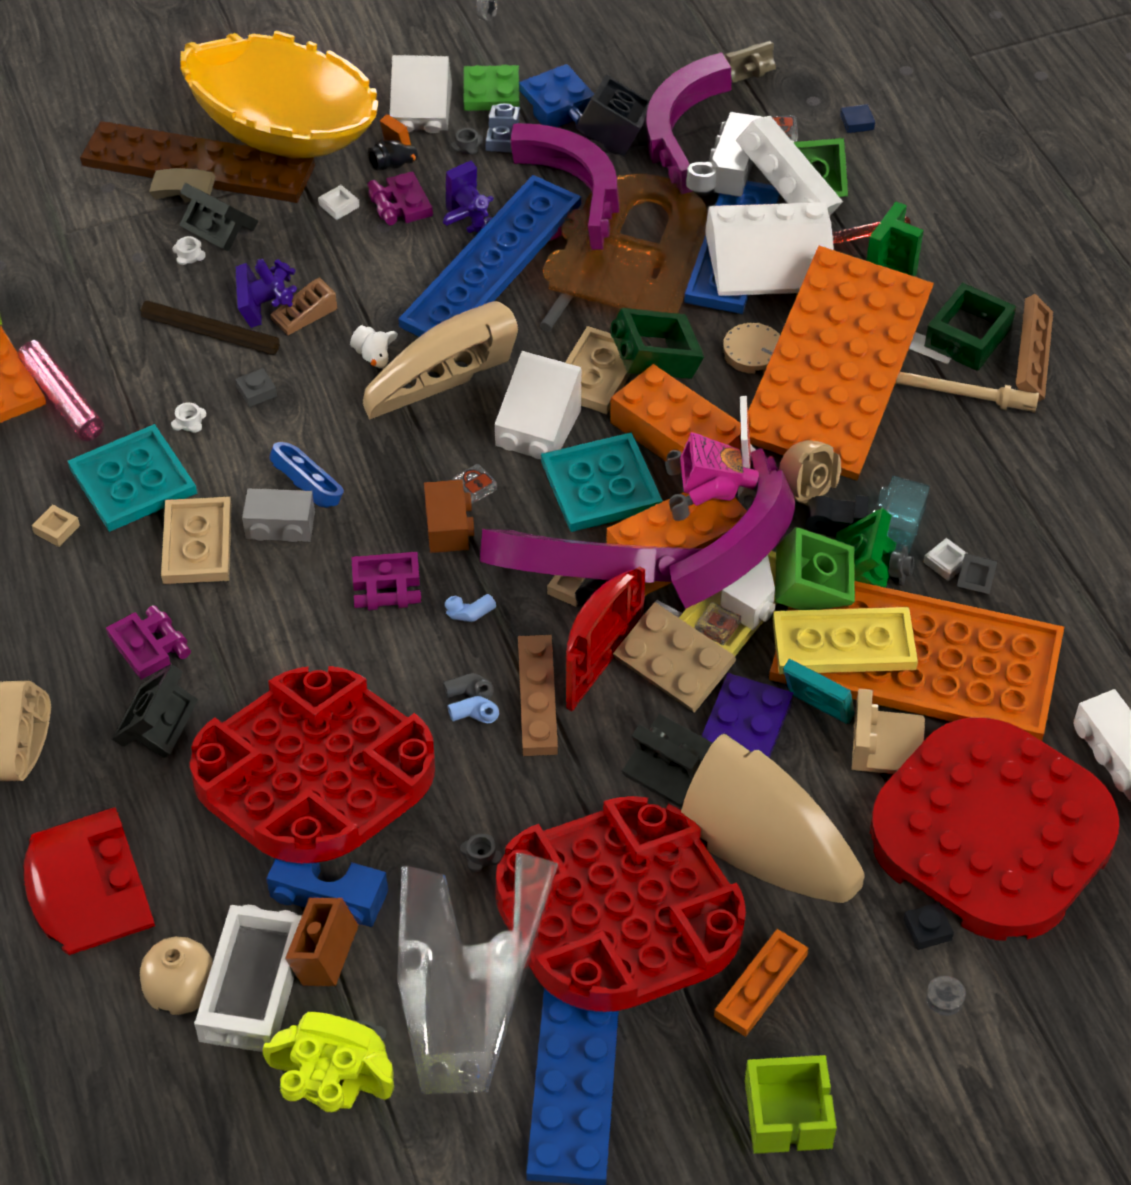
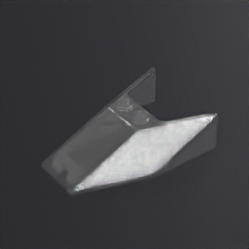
M524 853L516 854L514 930L497 934L491 943L463 945L460 940L445 875L411 866H402L397 982L422 1094L479 1093L489 1091L525 980L558 863Z

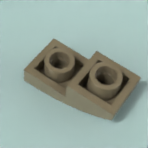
M173 168L155 171L149 193L155 200L180 195L184 202H190L192 199L180 193L184 184L187 183L211 195L216 176L213 172L198 169Z

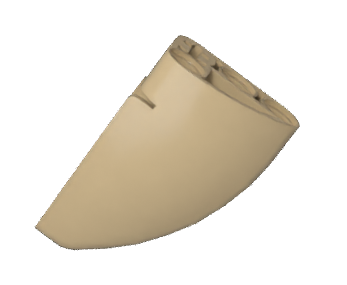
M492 301L455 315L418 337L396 356L366 387L363 407L369 419L466 383L472 378L474 373L508 362L518 333L517 322L512 311L504 304ZM461 361L468 366L460 367L455 362ZM436 372L441 377L433 378L428 373ZM408 383L412 385V388H403Z
M720 735L712 743L699 765L688 788L681 813L696 822L700 827V838L708 842V851L736 868L783 889L812 898L838 903L847 902L852 899L862 888L864 872L851 848L824 811L790 775L759 750L751 752L728 735Z

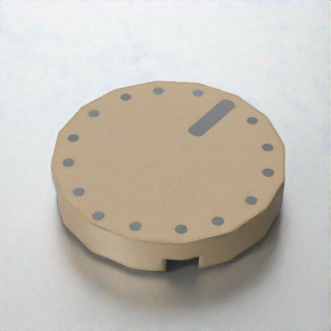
M760 323L737 325L727 332L723 340L725 360L734 369L745 373L755 374V370H763L765 372L780 334L770 326Z

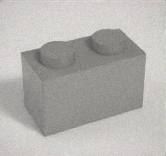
M248 488L242 516L245 538L259 541L310 542L315 516L312 491Z

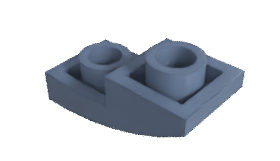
M507 103L492 105L489 115L486 151L512 152L510 139L513 124L519 123L520 107Z

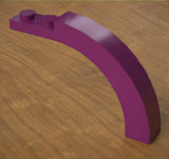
M722 52L694 61L673 73L658 87L648 105L646 126L649 156L652 163L661 161L662 166L668 168L672 184H677L681 194L693 192V190L686 186L687 169L690 164L675 139L672 129L680 116L696 103L716 94L731 91V66Z
M513 124L510 142L514 164H539L555 167L573 174L590 188L593 193L588 223L591 250H603L604 238L610 235L609 219H612V213H620L617 177L611 160L593 142L571 131L539 124Z
M763 448L750 452L754 469L759 472L756 497L746 514L715 542L690 557L669 566L671 581L685 609L720 592L759 564L779 543L792 521L795 510L794 495L782 469H778L773 456L766 457Z
M482 529L480 562L522 571L610 580L623 572L640 566L646 569L645 582H672L669 566L701 551L702 548L607 544L544 537L514 530Z

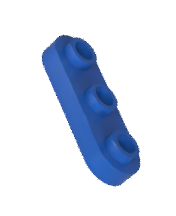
M277 442L273 445L269 459L274 467L286 474L296 487L303 491H312L313 500L316 505L329 508L339 504L344 492L341 485L298 447L286 442Z

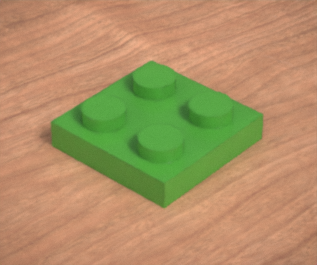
M519 65L464 66V111L491 110L492 105L501 103L520 107Z

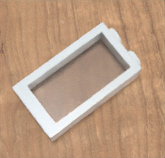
M230 905L194 1023L199 1042L263 1052L264 1044L270 1043L271 1039L280 1031L295 978V973L285 957L301 920V915L288 910L279 912L262 910L254 905Z

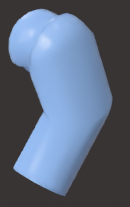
M489 594L484 595L472 604L463 603L461 597L451 596L445 601L446 614L453 620L474 622L495 609L496 602Z
M474 696L447 705L452 721L471 717L483 723H492L499 716L497 705L481 696Z

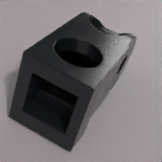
M823 495L812 497L807 503L806 528L813 533L836 537L837 532L867 516L869 496L856 495L855 501L833 500Z

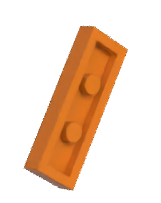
M776 929L717 1006L714 1017L746 1037L807 957L809 948Z

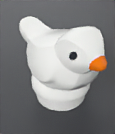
M361 325L352 335L350 346L357 353L362 354L363 358L370 362L372 366L385 368L389 359L388 345L397 338V333L394 331L387 333L375 332L373 328Z

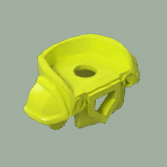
M307 1012L301 1018L298 1026L291 1025L289 1029L279 1031L271 1039L270 1043H265L263 1046V1056L269 1066L287 1071L281 1077L280 1091L283 1098L288 1101H298L305 1098L326 1112H335L340 1108L350 1109L360 1090L371 1093L383 1100L391 1097L393 1092V1067L386 1054L385 1044L374 1030L352 1020L326 1013ZM340 1080H344L342 1086L339 1084Z

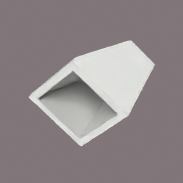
M392 55L390 116L407 126L408 132L413 130H425L429 133H438L441 130L448 131L452 88L449 57Z
M522 351L495 422V446L526 454L536 459H541V454L560 450L581 412V367Z

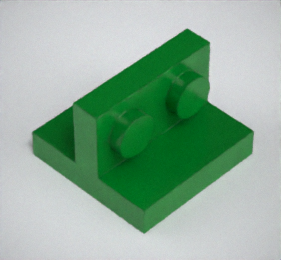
M896 201L870 235L866 261L915 277L924 230L904 222L907 205Z
M884 508L837 532L835 540L854 546L855 581L886 588L889 577L890 557L892 552L895 551L896 542L887 536L892 515Z

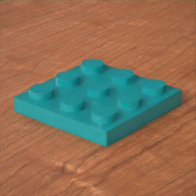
M155 424L67 461L70 471L109 532L165 508V500L186 499L197 494L195 483Z
M632 432L541 454L542 466L570 532L630 518L663 502Z

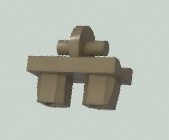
M767 41L725 54L724 56L731 66V82L735 83L753 76L759 78L764 76L765 72L776 69L773 58V43Z

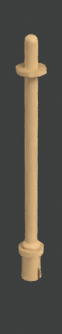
M900 372L896 384L995 401L997 405L1001 406L1000 409L1004 410L1010 407L1035 413L1039 393L1011 389V385L1006 384L1005 387L993 389Z

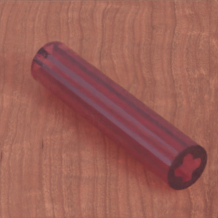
M30 341L24 344L18 352L19 360L78 437L83 441H91L97 438L104 429V422L41 342Z

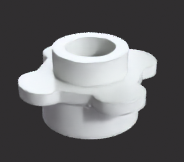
M191 236L183 237L173 246V252L178 256V264H191L196 261H202L205 258V252L201 251L200 247L202 245L197 238Z
M183 403L176 408V419L171 422V426L176 431L183 429L193 433L198 432L202 429L201 421L206 417V411L194 403Z

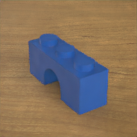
M275 859L266 878L270 897L283 905L294 904L305 908L309 898H342L358 925L362 924L373 927L388 893L386 872L351 862L344 877L334 882H324L318 879L321 872L319 862L293 863Z

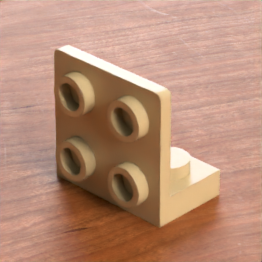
M859 688L854 714L851 770L894 774L924 742L925 717L923 715L878 711V704H872L873 690Z

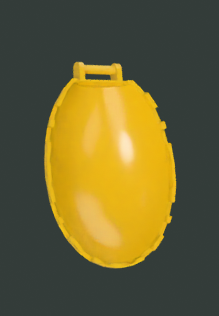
M275 31L273 36L251 34L248 35V39H243L238 34L232 33L220 40L196 44L195 42L185 44V51H181V70L197 102L226 131L253 148L289 158H310L328 155L356 141L368 129L376 117L379 101L376 100L377 92L375 88L370 89L369 87L370 80L358 68L332 51H327L326 55L317 51V44L311 41L307 42L306 46L294 42V35Z

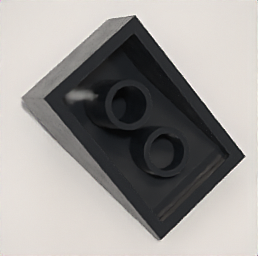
M606 74L575 128L580 130L581 135L589 140L595 139L602 143L610 153L620 154L624 157L646 119L650 100Z

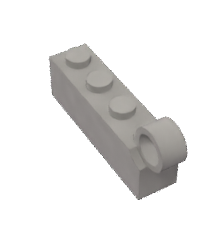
M730 112L727 122H722L720 135H717L715 147L711 149L709 162H696L688 166L686 186L696 192H709L714 189L716 193L742 197L754 162L735 140L752 120L763 117Z

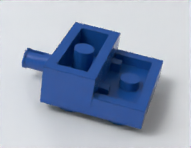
M568 64L519 82V91L533 106L534 117L541 125L559 127L572 121L577 125L594 95Z

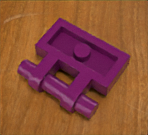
M413 171L386 178V187L379 185L376 180L368 182V195L371 201L377 204V212L380 218L385 220L388 225L395 224L397 217L401 216L405 223L433 216V207Z
M417 552L351 557L354 591L367 590V594L354 595L355 608L368 607V611L378 610L379 606L398 605V608H408V604L421 603L420 590L407 591L409 586H420ZM397 587V592L377 593V589Z
M156 605L150 606L146 610L148 618L141 620L137 613L134 612L106 627L108 637L140 680L170 665L167 653H176L180 659L187 658L191 653V650L186 645L187 639L180 631H176L172 627L171 618L166 612L160 611ZM152 633H161L163 637L156 640Z

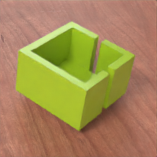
M826 1055L747 1060L745 1088L754 1154L789 1152L790 1144H796L797 1151L832 1149L837 1127L832 1095H829L831 1087Z

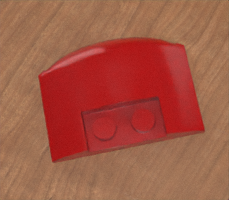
M639 566L636 569L613 577L597 589L579 611L567 642L566 709L570 711L575 709L615 657L613 655L615 650L644 615L646 569Z
M116 807L31 835L24 861V882L28 901L43 932L49 939L52 937L64 946L61 947L63 952L72 955L155 926Z

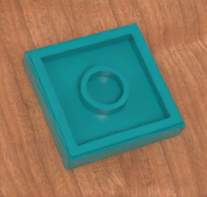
M789 658L783 670L788 690L793 692V696L845 724H849L855 714L851 690Z

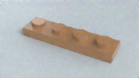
M1036 294L1025 298L1016 386L1021 391L1039 393V402L1045 399L1053 311Z
M552 635L518 636L523 756L558 755Z

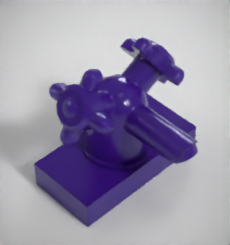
M472 160L446 171V209L448 213L444 217L443 224L448 226L469 216L472 218V225L466 228L467 232L479 233L492 219V217L486 219L484 217L488 216L487 208L494 198L493 196L486 197L479 194L477 190V167Z
M262 258L258 259L255 270L261 278L258 280L247 263L236 266L237 306L250 328L262 325V303L273 300L271 304L274 307L280 304L287 305L288 307L293 305V293L297 290V287L291 285L289 288H286L284 280L289 282L291 280L290 275H294L296 270L279 259L275 260V266H272L270 269Z

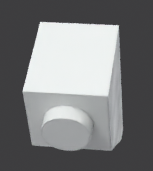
M768 555L748 573L722 590L720 611L751 630H754L761 621L766 622L769 620L776 607L773 603L775 586Z

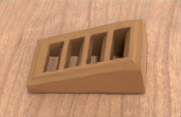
M319 277L293 296L292 307L281 305L270 314V317L288 336L337 310L336 294ZM290 315L293 318V320L290 321L287 318V316Z

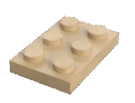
M589 326L586 327L565 362L581 367V406L605 414L611 408V397L623 388L631 374L627 373L611 334Z
M230 497L165 500L161 567L163 584L229 581L232 511Z
M656 602L653 603L613 653L618 661L694 713L736 661L732 653Z

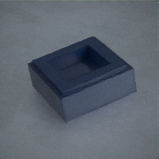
M868 104L841 108L840 117L847 133L875 129V120Z

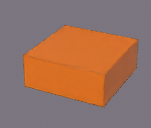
M386 114L379 120L384 140H397L404 145H411L407 126L389 114Z

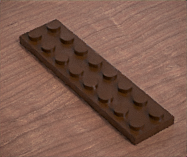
M100 121L80 156L81 164L85 167L154 178L155 171L163 169L187 168L213 172L216 176L212 189L298 203L315 167L314 157L289 158L261 151L251 146Z

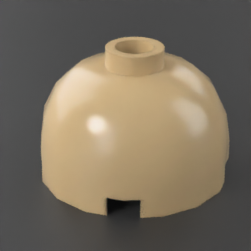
M805 440L792 445L787 450L780 462L779 470L782 469L795 501L807 506L808 501L812 497L826 494L830 487L836 488L841 474V458L839 454L833 451L831 445L819 441Z
M175 936L158 942L142 960L140 981L144 997L158 1011V1007L162 1010L170 1011V1014L173 1015L195 1011L200 1007L213 964L211 955L202 944L187 937Z

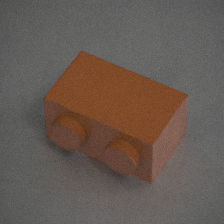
M463 479L425 482L424 492L430 553L469 550L468 537L475 536L473 517L466 516V512L472 511L470 492H464Z
M309 898L285 957L302 986H336L359 926L342 898Z

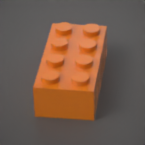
M654 364L611 397L610 423L624 433L632 432L634 439L664 461L667 460L666 457L672 450H678L683 453L691 432L739 450L742 448L741 423Z
M683 492V493H680V494L684 495L685 497L689 495V494L684 493V492ZM736 497L730 501L712 498L698 506H695V504L688 506L689 516L684 520L676 521L673 519L669 506L670 499L608 527L607 544L704 549L738 523L747 510ZM645 582V595L672 582Z

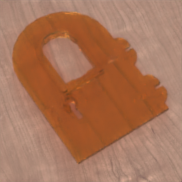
M649 174L617 176L620 213H612V219H609L610 235L604 238L603 250H591L588 230L593 196L591 192L583 208L572 210L566 216L565 222L561 226L562 236L568 242L564 250L553 251L548 256L542 269L544 278L550 282L548 289L594 302L597 301L598 303L620 309L631 308L678 314L705 237L708 210L697 194L694 192L681 194L677 184H672L669 178ZM645 201L655 202L662 205L669 214V221L659 244L620 234L627 214L634 205L645 203ZM654 268H661L657 279L651 278Z

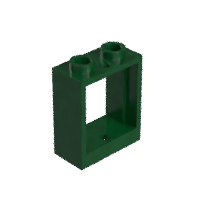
M962 282L928 324L924 346L979 371L1011 330L1017 306ZM960 308L994 323L982 339L948 325Z
M621 308L616 319L611 323L610 334L614 339L627 373L641 374L654 364L672 377L692 379L704 359L703 352L686 314ZM640 336L663 338L668 348L644 346Z

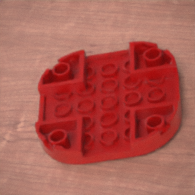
M307 666L275 676L268 681L269 691L223 723L214 717L199 731L191 746L190 770L193 787L200 802L261 852L273 858L293 863L328 861L355 850L419 802L429 790L435 775L434 741L426 723L415 713L406 717L367 689V680L363 676L334 666H328V672L323 670L309 672V667Z
M984 717L955 720L932 732L882 787L874 803L870 824L874 855L880 866L894 881L901 884L904 880H907L963 918L961 923L963 928L979 936L999 941H1006L1007 937L1025 935L1027 939L1035 938L1058 925L1064 918L1066 910L1100 869L1103 870L1108 864L1119 833V815L1115 801L1105 785L1095 775L1018 726L1002 720Z
M629 796L613 798L604 801L602 811L543 831L539 824L531 826L515 836L505 847V854L500 863L497 864L495 896L498 911L537 980L559 1000L591 1011L610 1012L629 1009L716 975L737 954L742 941L746 915L741 889L737 882L733 884L728 882L700 840V827L696 822L681 813V810L668 804L665 809L655 804H648L649 798Z

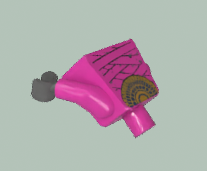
M691 432L683 453L678 450H672L666 457L667 473L669 475L682 473L683 491L689 494L686 497L682 494H675L669 500L670 510L673 519L676 521L684 520L689 516L688 506L692 504L698 506L712 498L730 501L734 499L739 486L753 490L758 482L759 472L743 467L742 455L739 449Z

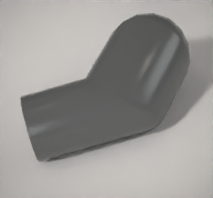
M475 673L443 682L447 698L464 693L471 697L481 696L489 699L494 692L492 683Z

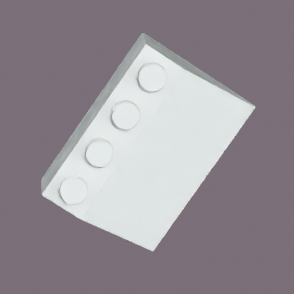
M826 202L709 206L705 235L719 296L799 293L818 246L834 250L832 227Z

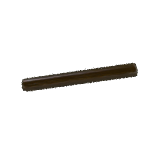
M149 300L144 301L140 308L143 318L272 355L276 354L280 348V339L272 335Z

